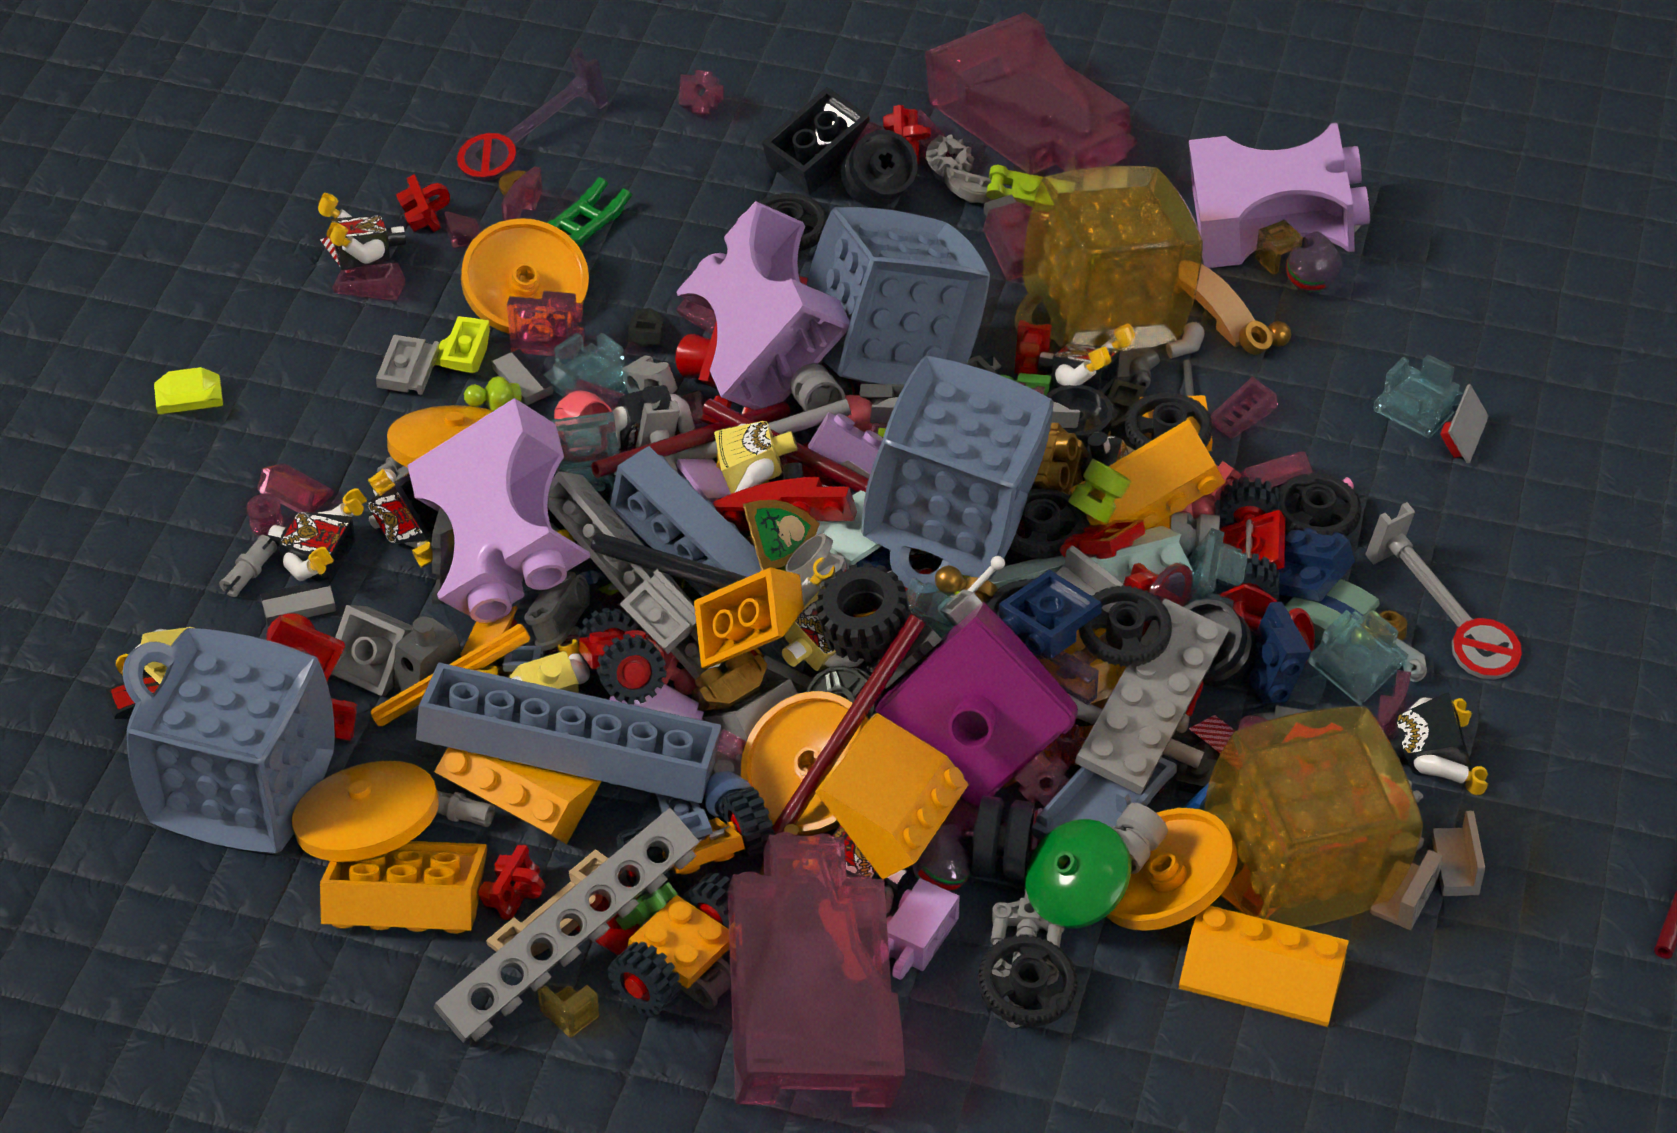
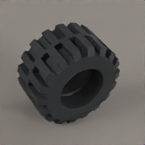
M864 563L863 567L858 568L856 564L851 565L849 570L845 572L840 569L835 572L836 577L834 579L828 578L824 582L825 589H820L817 595L819 601L816 602V609L824 639H826L827 645L831 650L835 649L836 655L841 658L848 655L849 661L857 662L860 658L864 659V662L867 663L872 662V658L878 656L881 660L911 614L905 586L902 580H898L897 574L893 571L887 573L886 567L881 565L873 568L872 564ZM862 609H878L869 616L851 617Z

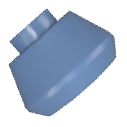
M731 771L717 772L712 775L708 780L705 791V806L709 814L714 817L724 818L723 814L725 812L722 808V798L751 787L750 783Z

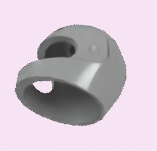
M822 533L807 540L792 554L786 564V571L800 574L802 585L807 577L811 578L814 575L813 564L819 558H825L818 567V573L821 575L828 574L833 566H835V572L840 569L845 572L847 571V564L842 555L830 553L833 540ZM825 581L820 583L821 588L824 586Z

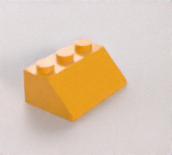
M769 567L694 600L701 668L708 669L782 638L804 609L800 574Z

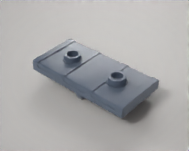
M1161 757L1141 795L1081 767L1038 814L1036 823L1032 826L1033 836L1042 840L1054 828L1078 819H1091L1105 823L1110 827L1117 826V819L1129 804L1139 803L1147 806L1156 793L1177 772L1176 764Z

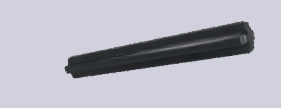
M596 533L590 545L591 549L596 553L652 570L658 569L662 573L716 589L724 588L747 578L744 575L602 533Z

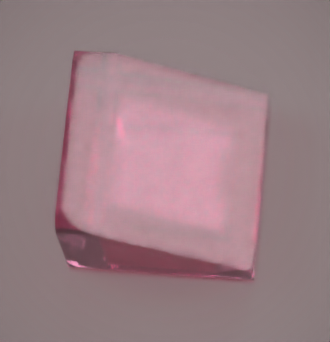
M444 212L446 229L452 248L470 245L473 239L480 233L477 220L452 212Z

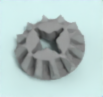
M952 134L947 137L939 135L930 142L926 151L928 164L942 177H944L946 167L969 173L975 159L971 156V147H966L963 144V139H954ZM946 152L957 154L955 160L952 157H946Z

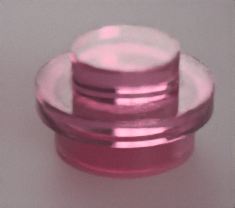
M723 729L719 737L718 751L735 760L738 754L742 756L746 741Z

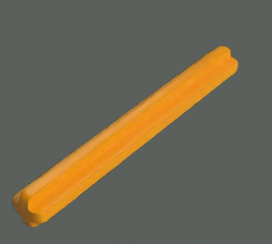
M517 624L449 665L471 670H481L529 642V633L522 624ZM433 674L373 708L370 712L375 723L378 726H384L419 706Z

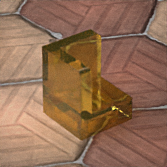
M1285 219L1261 228L1258 232L1255 258L1272 275L1279 272L1281 255L1301 247L1303 237Z
M545 985L538 989L540 1011L569 1038L599 1017L597 993L588 985L578 992L571 986H567L556 995Z

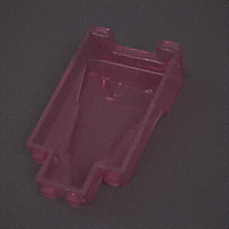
M1025 12L925 52L930 104L1028 174H1034L1056 164L1078 179L1127 158L1126 135L1131 133L1130 107L1064 64V61L1045 38L1044 25Z
M789 832L769 835L763 852L764 875L756 872H744L739 875L733 874L728 889L736 1104L775 1105L781 1089L851 1091L852 1107L891 1108L905 1077V1064L898 994L891 992L884 879H872L864 875L846 878L844 837H832L829 834L795 836Z

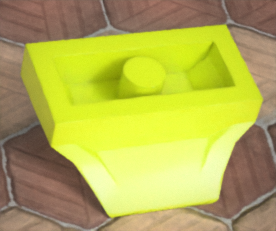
M458 316L451 334L439 344L440 351L434 365L469 373L478 372L487 350L490 333L489 320Z
M205 368L168 371L154 383L158 415L223 406L220 375Z

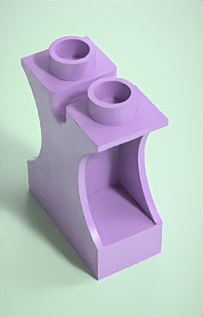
M1331 123L1314 140L1283 150L1249 148L1232 141L1227 136L1189 140L1192 190L1204 266L1214 268L1240 265L1258 248L1273 241L1291 237L1323 239L1337 244L1348 252L1355 251L1354 226L1370 223L1369 201L1366 186L1350 188L1349 184L1361 183L1362 180L1358 146L1342 148L1337 123Z
M757 201L738 218L736 224L725 235L724 240L728 248L727 254L715 253L705 257L698 264L696 270L676 291L678 296L714 311L718 333L716 351L710 368L713 380L722 398L754 410L783 402L792 393L790 382L795 372L807 364H818L844 336L850 325V321L839 299L800 282L798 250L805 228L804 223Z
M516 398L408 464L415 498L438 512L439 509H443L453 527L455 542L453 560L447 578L437 593L438 599L470 616L473 620L482 623L494 622L510 613L512 604L524 597L523 578H525L526 585L532 589H549L562 583L567 576L568 570L590 558L589 551L554 531L549 521L547 506L549 489L554 474L564 458L556 424Z

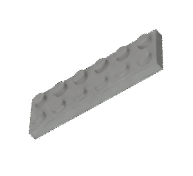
M1164 599L1162 602L1167 608L1172 622V633L1167 648L1159 657L1151 660L1149 663L1126 667L1075 760L1076 764L1139 795L1145 789L1229 631L1228 628L1168 599ZM1152 620L1140 642L1142 645L1148 646L1157 638L1159 634L1157 620Z

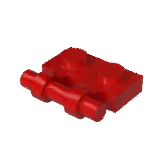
M1114 520L1107 525H1088L1083 528L1085 532L1082 534H1074L1068 537L1060 547V553L1063 557H1066L1067 549L1075 546L1084 554H1095L1097 559L1114 557L1117 555L1116 551L1132 546L1134 540L1146 534L1144 520Z

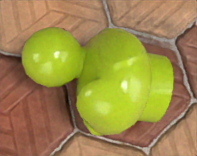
M500 376L492 378L485 389L480 385L474 384L467 387L464 392V400L468 405L478 407L485 402L488 409L493 411L514 398L521 402L519 384L509 383L504 377Z

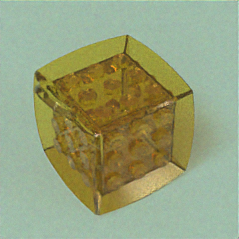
M1095 167L1046 176L1041 180L1026 233L1023 279L1028 294L1020 303L1015 315L1017 332L1020 320L1033 324L1031 320L1032 312L1039 303L1043 302L1051 319L1048 323L1052 325L1051 339L1053 338L1061 348L1070 343L1101 347L1110 339L1116 341L1117 338L1113 331L1127 323L1131 325L1135 338L1128 347H1120V352L1158 346L1180 339L1188 321L1197 291L1202 262L1203 240L1187 204L1169 179L1157 167Z
M1365 706L1334 707L1300 712L1235 731L1216 762L1205 801V811L1221 819L1235 841L1237 864L1229 885L1243 912L1246 915L1298 928L1349 917L1371 909V906L1388 902L1402 884L1413 863L1423 828L1420 811L1402 764L1369 708Z

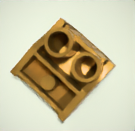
M1051 423L1045 452L1033 483H1035L1038 489L1059 490L1071 496L1070 489L1083 482L1081 467L1084 458L1088 455V451L1083 442L1077 439L1074 433H1068L1059 423Z
M748 651L727 660L725 666L728 671L722 673L719 667H713L703 672L695 680L697 688L692 690V699L699 702L697 710L727 709L759 690L768 666L761 654L753 656Z

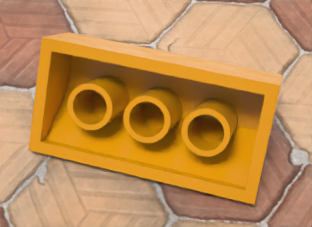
M1189 419L1108 466L1131 480L1123 497L1114 500L1116 509L1108 523L1114 520H1144L1145 530L1151 529L1160 521L1176 512L1182 511L1187 505L1204 495L1211 494L1218 487L1225 484L1220 471ZM1076 486L1070 489L1071 493H1073ZM1095 487L1091 492V495L1101 501L1106 495ZM1086 514L1090 525L1108 524Z
M450 747L446 749L434 771L455 785L565 844L571 838L602 782L518 762L505 761L482 754L469 753Z
M1208 906L1196 915L1178 989L1328 1027L1344 970L1349 940Z

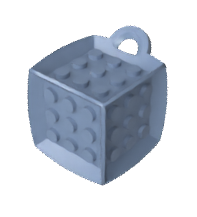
M835 207L832 209L812 260L807 286L839 299L850 321V325L844 336L823 357L824 363L843 378L868 384L904 385L917 364L925 356L951 360L967 365L982 321L990 280L989 271L977 250L953 226L933 218L877 208Z
M925 356L920 360L899 394L889 418L866 488L861 523V533L864 537L891 550L890 564L892 571L897 574L899 581L902 580L906 588L920 593L936 592L939 589L935 584V575L943 566H954L960 570L962 575L979 578L991 566L993 557L1001 556L1004 559L1018 529L1028 493L1045 452L1053 414L1054 402L1052 399L1018 382L977 367L931 356ZM911 548L923 550L942 558L940 567L931 574L916 572L909 562ZM996 571L987 580L992 579Z
M199 628L185 629L171 646L161 642H147L135 648L129 653L123 666L124 685L130 698L135 703L127 726V752L132 781L139 802L149 822L175 833L216 845L258 852H280L294 834L292 815L297 803L307 791L324 779L334 751L335 730L332 701L318 658L292 647L258 637ZM159 662L165 665L167 670L160 685L152 693L144 684L143 670L148 663Z

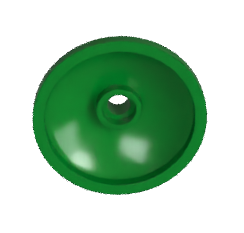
M1078 819L1054 828L1038 843L1027 865L1025 885L1032 907L1046 921L1062 928H1082L1102 920L1115 909L1128 888L1131 877V857L1128 847L1115 830L1100 821ZM1069 860H1071L1070 865L1066 869H1063L1065 864Z

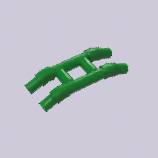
M598 177L591 188H588L579 197L577 202L547 223L571 234L569 236L581 247L584 241L607 223L614 221L622 213L632 194L623 188L616 198L612 199L609 205L604 208V211H601L593 206L599 200L601 193L608 183L605 179ZM580 214L591 219L585 226H581L572 220Z

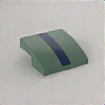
M1340 579L1321 602L1293 597L1286 604L1285 608L1288 612L1294 608H1302L1309 614L1314 626L1315 640L1344 646L1351 638L1353 631L1361 627L1380 603L1379 599L1369 592Z

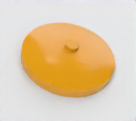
M525 218L501 221L479 233L467 248L461 269L462 290L466 301L480 319L489 320V325L493 328L518 336L543 335L566 325L581 309L589 283L587 262L575 241L565 232L549 223Z
M450 405L430 407L408 413L397 419L389 427L387 432L388 452L396 462L408 468V464L487 416L493 410L472 406Z
M822 691L800 693L776 704L762 716L752 729L742 754L741 777L747 780L751 787H754L759 792V797L763 798L764 807L768 809V817L772 820L773 825L852 705V702L846 698ZM867 716L865 717V719L853 735L852 739L850 740V742L848 743L840 757L843 755V753L846 751V749L849 747V745L852 743V741L855 739V737L858 735V733L869 720ZM817 794L814 795L796 823L799 828V835H817L840 826L839 822Z
M401 761L364 763L341 770L320 781L307 791L294 809L292 827L300 847L316 858L336 862L369 859L396 850L420 835L430 825L438 811L439 796L433 778L426 770L419 766Z
M1175 808L1157 812L1165 822L1168 833L1155 850L1150 851V858L1141 870L1136 874H1131L1128 888L1122 900L1106 917L1124 928L1141 931L1157 930L1180 924L1210 906L1230 883L1237 864L1235 841L1221 819L1207 811L1195 808Z

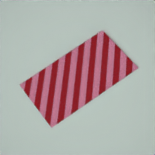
M1216 715L1189 728L1237 767L1264 754Z

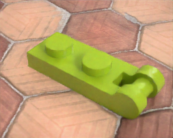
M1002 165L991 166L989 172L991 183L988 184L986 196L989 199L995 200L1012 194L1021 206L1070 214L1075 183L1011 171ZM1003 184L1011 185L1012 187L1011 189L1005 188Z

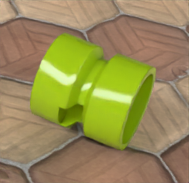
M1092 459L1083 474L1085 483L1076 486L1068 502L1093 518L1108 523L1116 509L1114 500L1123 497L1131 480L1105 464ZM1094 487L1106 494L1102 501L1091 495Z

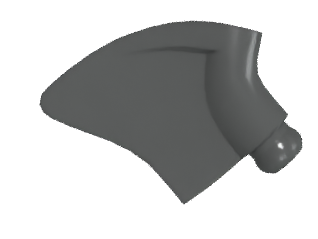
M1090 341L1085 343V345L1101 347L1107 341ZM1133 343L1125 348L1120 347L1118 380L1144 386L1147 389L1151 383L1150 370L1160 362L1158 354L1148 347Z

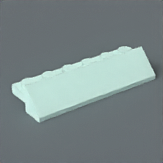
M1164 526L1145 530L1146 534L1134 540L1132 546L1116 551L1117 555L1114 557L1097 559L1095 554H1085L1122 583H1124L1126 576H1130L1133 565L1136 563L1145 565L1148 570L1158 575L1174 563H1183L1187 570V578L1192 573L1189 561L1179 543L1181 534ZM1062 555L1044 559L1039 557L1005 566L1003 569L997 570L992 579L988 581L994 583L999 589L1013 581L1035 580L1049 569L1054 573L1064 566L1065 557ZM1173 570L1164 576L1167 578L1165 584L1182 580L1179 571Z

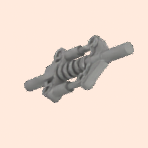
M1026 889L1024 898H1020L1019 901L1008 904L998 902L993 906V928L991 943L993 945L1006 937L1007 926H1017V937L1019 935H1029V937L1033 935L1037 937L1039 929L1048 931L1047 941L1053 942V945H1057L1060 948L1061 935L1065 928L1053 925L1042 918L1032 907ZM1019 952L1013 953L1012 964L1017 957L1021 956ZM1001 958L994 965L992 974L1000 977L1009 976L1012 965ZM1047 959L1046 963L1050 971L1047 981L1049 986L1058 980L1059 971ZM1021 978L1025 982L1034 983L1030 979ZM1009 1000L1011 1005L1024 1009L1023 1006H1019ZM1006 1021L1009 1027H1020V1025H1015L1014 1022L1009 1023Z

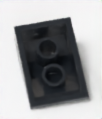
M826 87L762 142L768 166L808 195H811L832 177L870 121V117L836 92Z

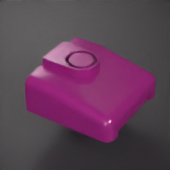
M985 602L979 604L958 625L956 624L941 638L942 641L903 674L884 693L875 708V711L948 756L954 766L962 772L964 779L969 784L961 797L968 804L975 807H980L983 795L994 797L995 793L1060 734H1066L1073 727L1078 714V708L1073 699L1021 639Z

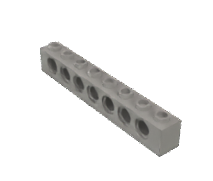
M558 472L550 485L548 509L578 544L589 551L590 558L625 598L628 597L645 580L651 579L655 575L653 572L656 570L596 553L590 547L591 541L596 533H602L639 545L643 544L583 475ZM662 573L669 580V582L694 606L693 601L686 595V593L673 580V578L669 574ZM695 625L693 631L671 652L696 680L708 669L701 668L697 625ZM726 661L713 666L719 667L722 673L728 671L725 666Z
M671 808L667 809L435 1003L434 1009L463 1043L470 1037L475 1042L493 1028L489 1022L500 1012L506 1017L523 1002L519 998L521 994L530 987L536 992L552 978L549 971L558 963H561L563 967L571 963L581 954L577 947L588 938L594 943L610 929L607 922L617 914L624 918L639 905L636 898L646 889L650 894L659 889L668 880L664 874L671 868L676 866L681 870L697 856L693 850L699 843L698 839ZM654 846L661 848L666 854V861L663 863L652 862L647 856V849ZM624 870L633 872L638 880L637 885L634 887L623 886L618 879V873ZM595 894L603 895L608 900L609 909L603 912L595 911L590 906L589 898ZM567 918L575 920L580 926V933L575 936L565 935L561 931L560 922ZM535 943H544L549 947L551 957L544 961L537 960L532 956L530 948ZM508 967L516 968L521 973L522 981L517 985H508L502 980L501 971ZM477 992H485L491 997L492 1006L487 1010H478L472 1005L471 996Z

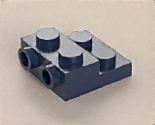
M1305 528L1303 531L1291 530L1285 536L1284 568L1278 569L1280 574L1279 594L1321 602L1355 562L1350 540L1341 533H1334L1331 536L1318 534L1311 528Z
M1050 569L999 604V617L1025 642L1027 648L1034 655L1038 656L1042 653L1050 659L1075 643L1076 631L1102 613V606L1099 600Z
M1271 602L1255 633L1257 651L1253 662L1254 667L1249 676L1251 686L1255 689L1262 703L1287 702L1311 654V650L1282 602Z

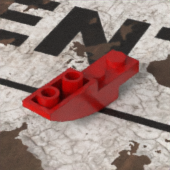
M801 477L768 482L729 494L712 503L716 511L728 522L733 523L739 531H750L743 504L759 500H777L790 503L807 512L816 521H854L857 514V508L850 488L823 487L820 477Z

